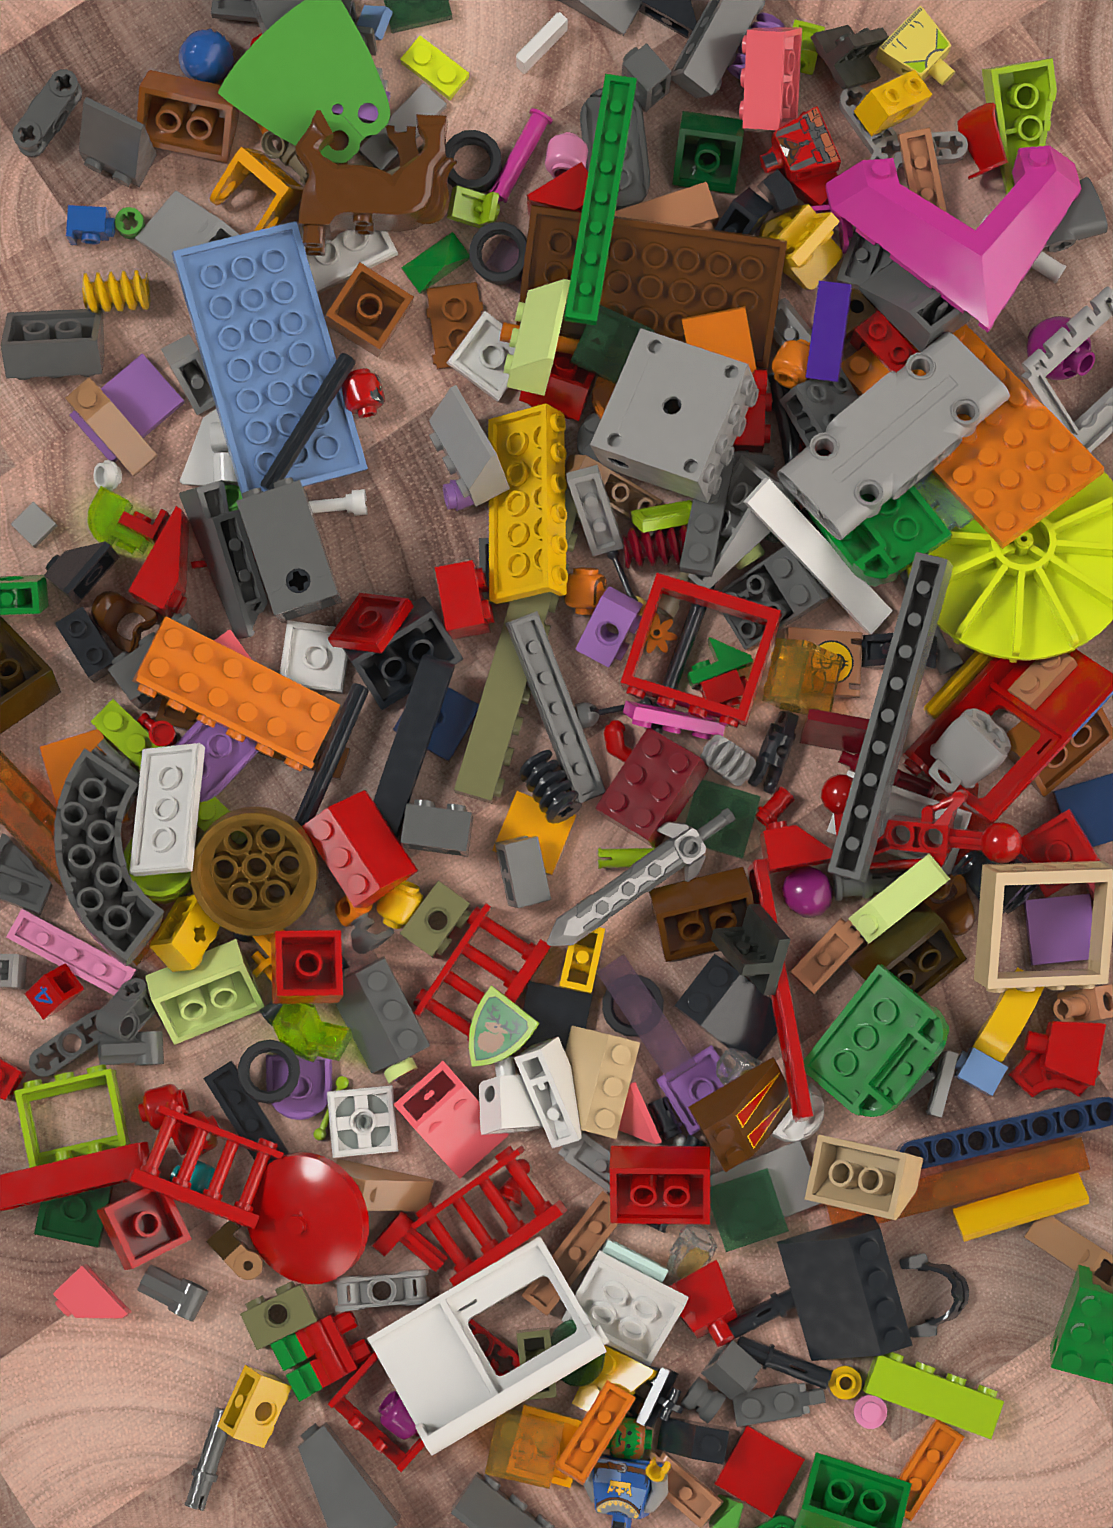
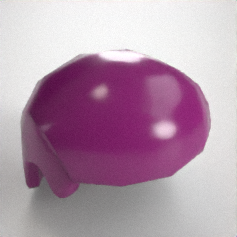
M811 866L794 869L785 878L782 887L784 902L791 910L804 918L822 915L831 906L834 896L829 878L822 871Z

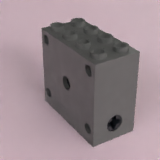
M292 477L273 483L275 488L265 492L261 488L242 493L243 499L236 501L273 613L281 622L343 603L307 493L301 481L294 482ZM302 580H304V581H305V583L303 584L304 589L301 590V591H299V590H298V588L300 587L299 582L302 581Z

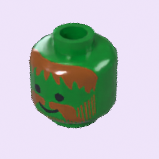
M626 1415L606 1449H609L612 1458L640 1460L644 1454V1449L651 1450L652 1430L646 1429L645 1426L637 1423L635 1416Z

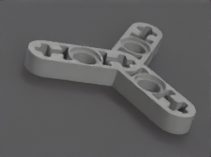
M860 86L843 90L839 99V108L872 154L870 160L888 158L886 153H882L888 145L892 147L893 151H900L898 137L892 127L871 137L870 134L864 131L861 121L856 119L857 116L854 113L856 106L854 104L847 105L848 96H851L853 99L859 97L860 104L868 93ZM956 131L931 133L935 153V141H939L938 148L947 147L949 141H954L955 146H960L956 154H951V150L948 148L940 149L939 156H936L937 165L953 164L963 159L968 148L967 139L963 134ZM901 152L895 153L893 157L896 171L898 168L903 167Z

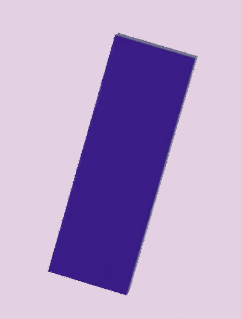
M819 280L806 370L807 379L839 382L852 291L851 284Z

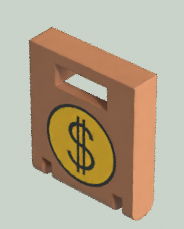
M787 627L785 629L782 693L860 698V690L849 689V685H861L862 645H853L851 641H862L863 633ZM805 646L804 676L792 675L794 647Z

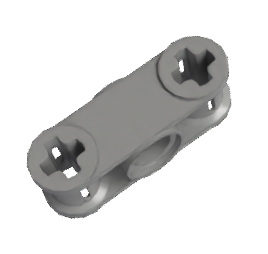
M428 1269L370 1276L351 1275L338 1277L333 1280V1283L337 1284L338 1305L335 1306V1311H353L368 1307L426 1304L431 1301V1298L427 1296L426 1276L429 1274ZM413 1280H416V1295H414ZM379 1281L387 1282L392 1289L390 1296L386 1299L376 1298L372 1292L375 1283ZM347 1286H350V1301H348Z

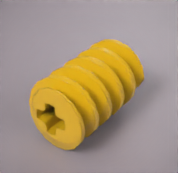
M134 270L133 278L129 279L126 272L122 271L120 280H116L113 272L109 271L107 281H103L100 272H96L94 282L90 281L87 273H83L82 293L85 309L89 306L92 313H98L100 304L105 312H110L113 303L119 312L124 310L126 303L131 311L137 309L138 302H140L143 310L149 309L151 297L148 273L142 279L139 271Z

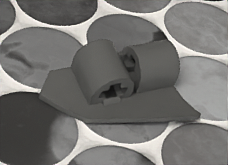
M1088 177L1080 180V194L1072 202L1065 217L1047 240L1045 247H1048L1049 252L1062 251L1074 245L1076 240H1083L1107 233L1108 224L1103 206Z

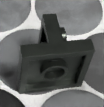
M748 904L742 927L716 928L713 930L711 940L741 976H747L763 996L775 995L791 939L760 904Z

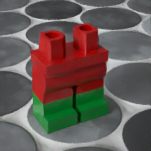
M345 1311L337 1315L333 1312L270 1344L283 1371L313 1355L315 1356V1359L286 1374L299 1402L358 1369L361 1366L360 1363L373 1353L366 1338L350 1345L344 1334L359 1326L353 1311Z

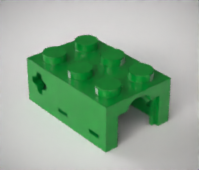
M1078 1265L1050 1344V1366L1053 1369L1113 1384V1293L1105 1291L1100 1285L1093 1284L1090 1267Z

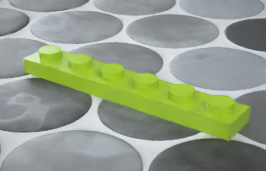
M114 699L90 721L139 769L141 768L142 750L158 748V746L151 742L149 733ZM216 797L208 801L199 802L197 825L205 832L214 821L231 811ZM241 831L231 833V839L237 844H244L248 840L245 833Z

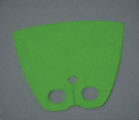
M304 0L295 6L252 44L234 65L218 91L219 95L273 134L295 146L309 128L316 111L321 110L332 132L337 130L344 131L349 138L348 146L342 151H336L330 145H327L320 152L334 163L349 161L359 151L361 141L366 136L378 134L390 120V107L387 95L372 56L341 0ZM364 103H371L378 109V117L373 123H363L358 117V110ZM333 105H342V114H333Z

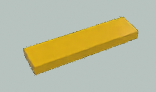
M1078 1171L954 1208L953 1216L965 1242L1089 1204V1196Z

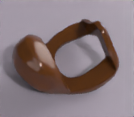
M114 591L102 592L94 599L91 613L95 623L110 637L118 649L123 652L128 651L129 654L139 647L138 643L141 640V633L152 628L158 621V615L151 608L142 604L132 603ZM137 613L146 621L135 626L132 632V641L122 637L117 629L120 621L126 615Z
M950 873L948 875L950 880L923 902L944 920L952 935L961 936L966 934L974 925L975 909L968 895L964 876L962 874L953 876ZM952 884L957 888L955 896L948 901L935 903L930 900V898L938 900L946 898L949 895Z

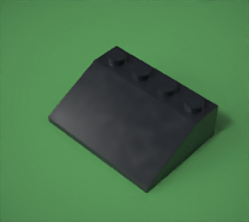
M861 1215L777 1242L811 1361L881 1356L913 1346L881 1228L874 1215Z

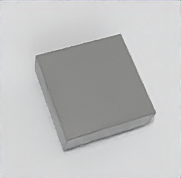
M34 502L11 523L34 548L57 527V524Z

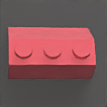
M801 27L748 29L747 35H744L742 53L746 55L745 68L742 69L740 77L741 86L744 87V100L741 101L739 106V117L743 120L742 128L778 130L798 117Z

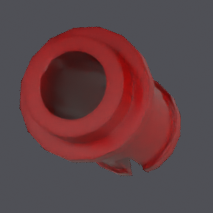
M780 786L763 807L759 806L757 808L756 819L765 827H768L767 824L778 822L777 819L795 801L794 796Z

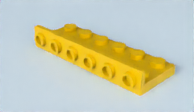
M548 404L488 419V440L497 453L510 487L509 490L489 500V601L495 604L552 592L558 596H563L567 593L566 552L568 544L566 540L567 511L565 508L567 482L565 479L566 450L564 439L566 421L561 411Z

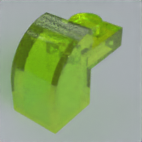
M100 486L88 510V526L92 535L99 543L106 541L112 546L116 540L118 542L115 546L131 555H133L134 551L144 555L149 545L147 539L118 523L124 511L130 514L133 505L129 500Z
M283 1004L272 1022L279 1041L290 1047L295 1055L310 1062H314L317 1056L339 1061L353 1037L349 1027L321 1021L315 1005Z

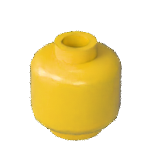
M405 880L379 899L377 912L384 918L383 923L394 929H401L402 925L408 923L424 901L423 895L419 892L420 887Z

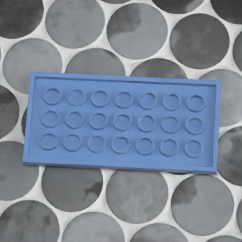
M297 221L172 252L241 495L255 488H261L263 492L267 491L260 485L261 481L336 362V356ZM342 388L339 389L285 477H292L294 482L300 480L303 487L368 469L352 412L348 411L345 407Z

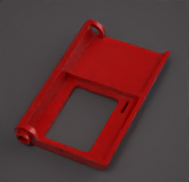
M1075 649V651L1068 655L1075 659L1078 666L1034 710L1009 693L1008 689L1035 660H1017L1016 663L1009 662V659L993 657L903 753L905 759L903 765L914 776L917 777L919 774H922L950 796L960 789L965 790L968 798L962 805L987 823L993 824L1113 695V673ZM968 709L981 710L989 714L990 717L998 709H1005L1040 733L1039 739L983 798H977L960 785H958L953 793H948L929 774V769L936 761L930 753L931 745L936 744L950 724ZM938 770L940 777L945 782L951 783L950 778L941 770Z

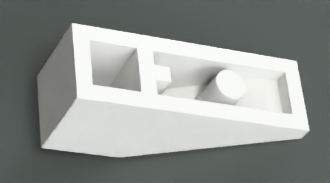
M555 1037L531 1045L514 1057L551 1147L555 1148L579 1141L582 1135L572 1069L559 1037Z

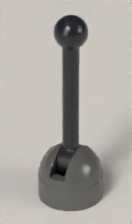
M644 697V700L637 702L653 705L649 697ZM590 702L574 704V708L582 729L594 726L600 715L623 711L624 705L598 709Z

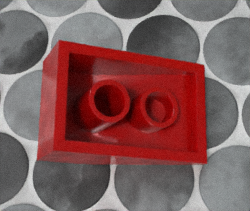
M177 506L128 590L137 602L170 619L174 613L179 614L187 601L184 595L187 587L189 520L183 510Z

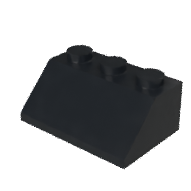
M424 596L412 603L414 605L413 609L382 653L342 648L381 710H384L410 693L424 654L454 664L463 660L462 655L447 633L435 610Z

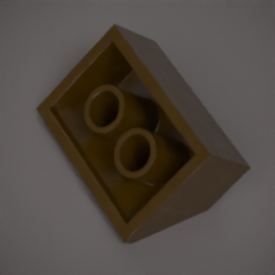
M922 901L859 951L847 963L862 985L874 969L882 964L921 997L966 961L967 958L944 920Z

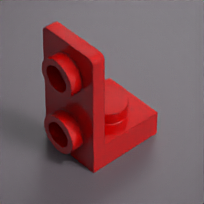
M879 310L858 326L850 339V343L857 351L866 345L890 372L895 371L897 373L906 365L908 358L917 353Z

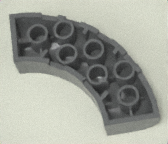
M84 748L73 764L58 800L54 822L56 863L65 893L80 922L94 940L124 966H128L158 930L164 911L143 893L136 882L132 881L126 868L122 849V822L135 801L139 784Z

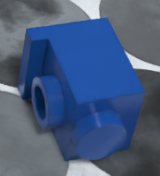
M68 205L66 237L70 245H77L78 239H81V242L85 244L95 245L100 244V240L109 241V237H114L115 218H111L106 207Z

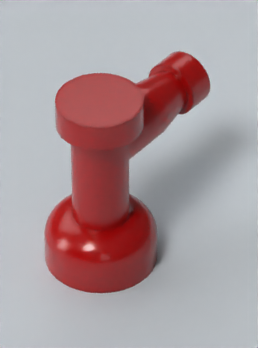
M146 712L139 717L137 722L141 726L144 725L149 731V738L153 744L158 747L174 746L176 744L177 735L174 727L169 722L163 720L156 722Z

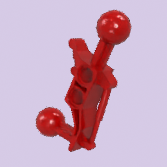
M844 774L831 776L824 782L821 788V800L824 807L834 813L836 835L839 832L853 781L852 777ZM960 789L953 795L940 800V803L925 806L921 811V818L894 815L888 819L884 834L877 840L873 856L890 849L930 853L942 868L952 848L982 851L990 861L1002 864L1011 862L1020 854L1022 839L1018 830L1005 822L993 823L984 831L955 829L954 820L957 810L968 798L967 792ZM942 808L946 809L938 819H935L936 811ZM902 825L908 828L910 831L909 841L901 840L897 836V826ZM930 829H937L943 835L942 844H935L930 840L928 834ZM921 859L871 862L870 869H910Z

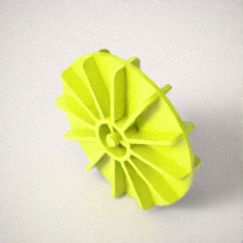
M1105 472L1003 549L933 474L923 484L919 491L920 494L952 533L950 540L928 555L948 559L953 565L937 623L945 633L954 639L953 642L958 645L961 643L970 649L989 656L1009 659V662L1016 663L1017 660H1039L1075 651V649L1099 635L1113 621V481ZM910 566L909 568L906 569L908 578H909V575H910L912 566Z

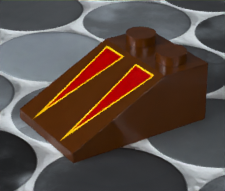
M772 1057L690 1105L688 1108L723 1170L727 1172L756 1154L790 1111L791 1104L787 1082L776 1060Z

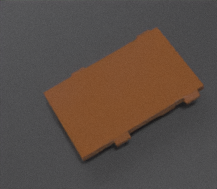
M477 282L426 288L429 304L426 314L427 319L431 320L435 350L432 360L433 365H436L437 369L452 368L447 364V361L480 318L481 312L484 311L483 301L479 302Z

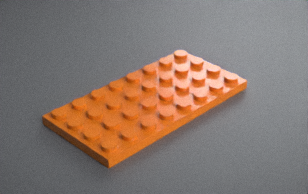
M965 324L952 334L1002 381L1009 391L1010 398L981 421L972 435L962 437L959 446L930 472L1003 549L1104 473V466L1046 406L1033 396L1025 384ZM892 325L917 353H921L894 325ZM866 345L841 363L842 370L859 396L890 372ZM919 369L912 371L917 376L926 375L924 371ZM966 414L957 415L960 420H971Z

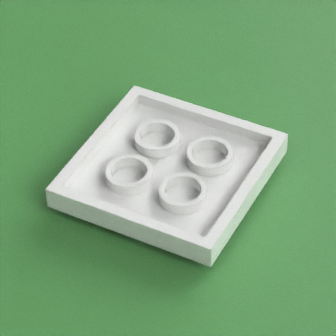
M601 1251L597 1253L575 1293L577 1301L593 1328L597 1325H600L609 1340L607 1345L649 1366L689 1298ZM566 1310L561 1321L577 1328L568 1310Z

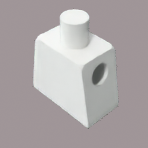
M508 1057L494 1063L496 1077L482 1081L479 1085L481 1135L529 1132L542 1128L543 1125L522 1075H516L513 1057Z

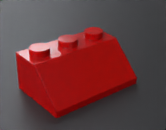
M366 790L327 807L302 826L354 908H368L418 872L415 864Z
M611 1146L609 1167L610 1223L710 1225V1147Z

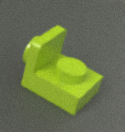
M795 19L793 27L802 28L800 72L812 75L818 53L811 40V36L816 32L824 31L825 27Z

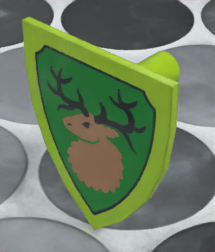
M492 985L481 999L470 1027L469 1052L472 1067L491 1065L508 1058L525 1044L540 1024Z

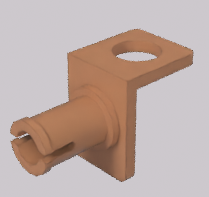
M1113 985L1058 993V1000L1053 1006L1055 1015L1062 1022H1088L1113 1017ZM1104 993L1108 997L1109 1001L1108 1010L1105 1008L1103 1003Z

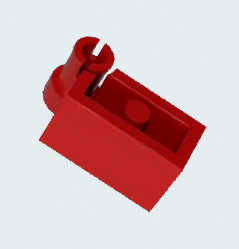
M754 370L752 373L757 389H759V394L755 405L748 408L745 415V429L740 437L736 436L732 446L734 447V452L749 450V452L762 453L764 443H770L771 424H765V412H771L772 393H766L767 370Z

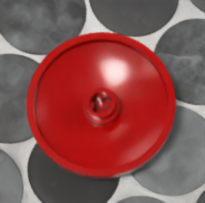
M309 1152L287 1154L282 1159H276L266 1166L251 1205L254 1207L252 1213L258 1215L259 1219L255 1229L248 1228L253 1245L262 1259L283 1277L302 1284L327 1283L350 1270L360 1259L369 1234L367 1206L353 1178L334 1161Z

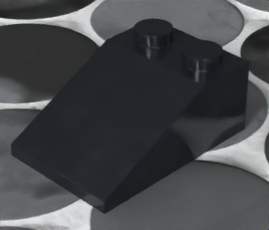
M716 954L710 958L673 1006L750 1067L777 1034L771 998L767 995L763 996L752 982L746 977L741 976L736 969Z

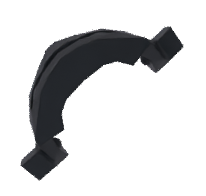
M925 1253L902 1257L899 1260L902 1269L937 1272L945 1276L952 1284L951 1296L954 1298L952 1307L939 1318L931 1317L930 1319H925V1323L909 1328L910 1337L912 1338L936 1336L938 1325L957 1318L968 1304L969 1287L964 1276L950 1265L930 1263Z

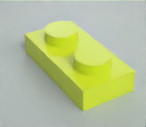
M422 36L415 40L400 59L402 65L449 101L469 78V72Z

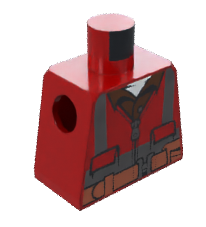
M818 106L776 130L771 140L774 150L759 156L766 174L782 168L789 182L839 171L841 164L840 156Z

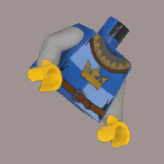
M603 1453L584 1483V1487L590 1501L595 1504L596 1512L612 1515L611 1528H631L632 1518L642 1519L655 1512L668 1495L667 1472L671 1467L670 1462L666 1461L662 1466L663 1462H656V1457H653L651 1461L643 1459L627 1460L612 1458L610 1454Z

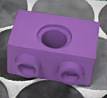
M609 586L601 596L575 650L608 668L615 659L621 661L630 645L625 642L629 632L635 634L642 618L639 612L643 604ZM606 623L615 625L619 633L609 632L606 628Z

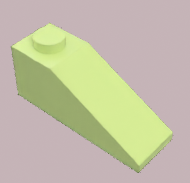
M928 854L848 919L865 940L871 943L944 885L950 878L933 857Z

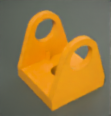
M240 147L212 191L210 201L215 206L223 203L252 172L276 193V196L254 231L278 226L301 201L304 187L262 151Z

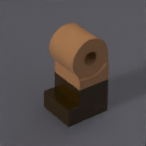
M228 1221L206 1242L238 1277L244 1280H253L263 1271L264 1260L256 1250L249 1249L236 1234L242 1226Z

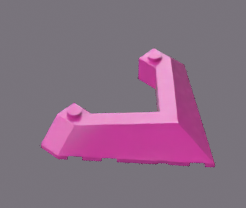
M1051 146L1018 149L1012 170L1015 186L976 230L899 184L894 158L862 160L827 182L825 187L830 210L840 220L845 218L856 227L855 232L872 245L879 244L890 253V258L927 287L935 289L949 304L961 313L966 311L979 321L978 326L987 333L994 325L1001 310L1005 308L1015 293L1020 281H1023L1046 246L1047 240L1053 231L1057 229L1065 217L1068 208L1081 192L1075 163Z

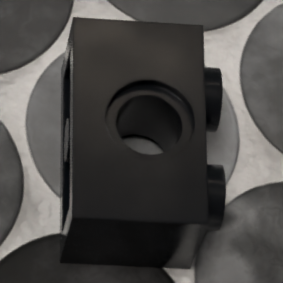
M83 606L55 623L91 681L95 683L110 674L108 669L113 666L112 660L116 656Z

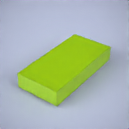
M685 500L631 511L632 523L643 533L687 525L692 501Z

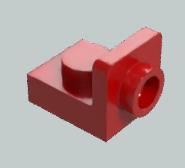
M161 509L152 525L150 524L152 520L146 515L134 511L133 515L124 511L118 523L123 530L155 544L170 515L168 511Z

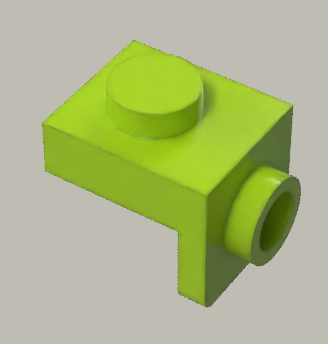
M457 185L452 188L447 218L479 229L495 222L500 212V205L498 204L499 193L490 192L483 194Z

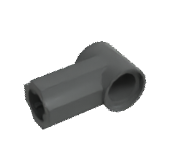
M163 1031L138 1032L132 1040L127 1042L111 1036H99V1065H121L126 1063H135V1065L164 1064Z
M152 1264L145 1272L137 1291L168 1306L167 1309L192 1322H194L209 1293L204 1287L184 1278L181 1280Z

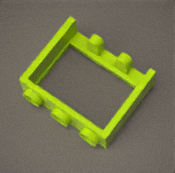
M97 1065L87 1068V1074L75 1077L74 1072L62 1073L54 1076V1082L43 1084L42 1079L22 1083L23 1089L14 1091L29 1168L131 1144L116 1070L107 1069L106 1065ZM107 1084L118 1135L40 1152L31 1102Z

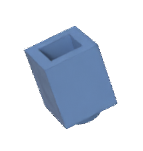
M973 1047L969 1048L967 1052L962 1050L959 1054L955 1066L957 1071L954 1077L987 1096H993L1008 1067Z

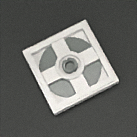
M393 1085L327 1092L332 1158L398 1151L395 1106L393 1105Z

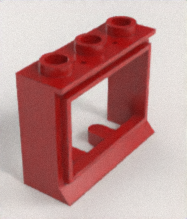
M374 1351L328 1402V1405L331 1408L334 1407L348 1420L347 1422L356 1431L361 1432L381 1454L383 1453L402 1472L425 1447L421 1437L405 1453L345 1397L379 1359Z

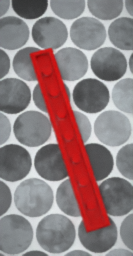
M766 858L754 860L747 868L754 904H760L778 924ZM784 961L776 993L771 995L793 1120L796 1123L807 1121L813 1117V1111Z

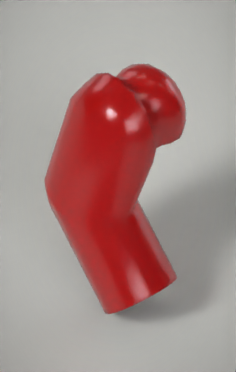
M613 720L605 726L603 732L606 750L609 754L625 763L633 749L625 745L623 735L626 730L625 725L619 720Z

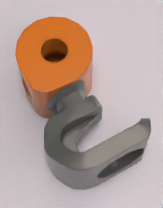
M345 895L335 904V913L343 926H355V929L351 932L352 948L359 954H365L378 948L394 934L393 928H388L379 934L368 932L369 927L375 923L372 918L368 917V912L371 911L373 904L368 908H354L347 895Z

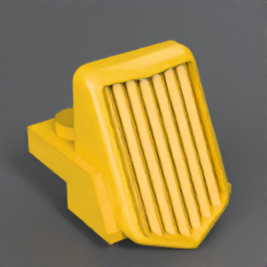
M809 204L793 206L787 213L765 221L761 226L759 236L787 240L783 272L805 290L814 289L818 285L819 280L822 281L843 256L842 250L831 238L834 233L832 230L840 222L832 212L816 214Z

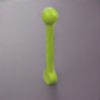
M344 1076L338 1077L335 1091L346 1089L349 1086V1080ZM328 1109L320 1127L315 1129L313 1133L314 1138L318 1141L324 1140L326 1137L325 1130L329 1123Z

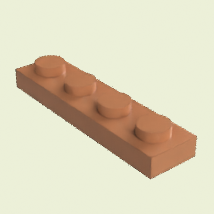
M603 1190L552 1254L569 1287L619 1224L610 1223V1196ZM544 1276L530 1283L521 1294L523 1298L546 1316L561 1299L550 1279Z

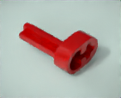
M400 1211L377 1237L372 1247L385 1257L400 1242L429 1268L437 1272L448 1257L416 1229L414 1230L411 1226L414 1221L403 1211Z

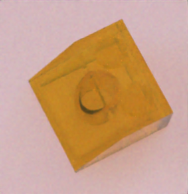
M776 638L774 650L771 653L767 681L764 684L762 701L779 709L807 715L811 708L831 712L843 658L807 640Z
M508 1410L496 1419L485 1474L550 1489L564 1422Z

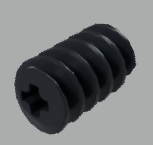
M544 750L526 760L521 766L519 777L522 782L526 783L525 786L532 793L534 801L539 803L541 812L546 813L547 821L556 824L567 820L577 813L582 807V803H574L579 793L575 790L567 793L572 787V782L570 780L561 782L565 778L566 773L564 770L555 771L559 766V762L557 760L549 761L553 754L551 750Z

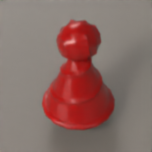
M517 1159L525 1173L528 1174L531 1168L529 1162L525 1159ZM511 1176L498 1188V1191L508 1205L522 1207V1190Z

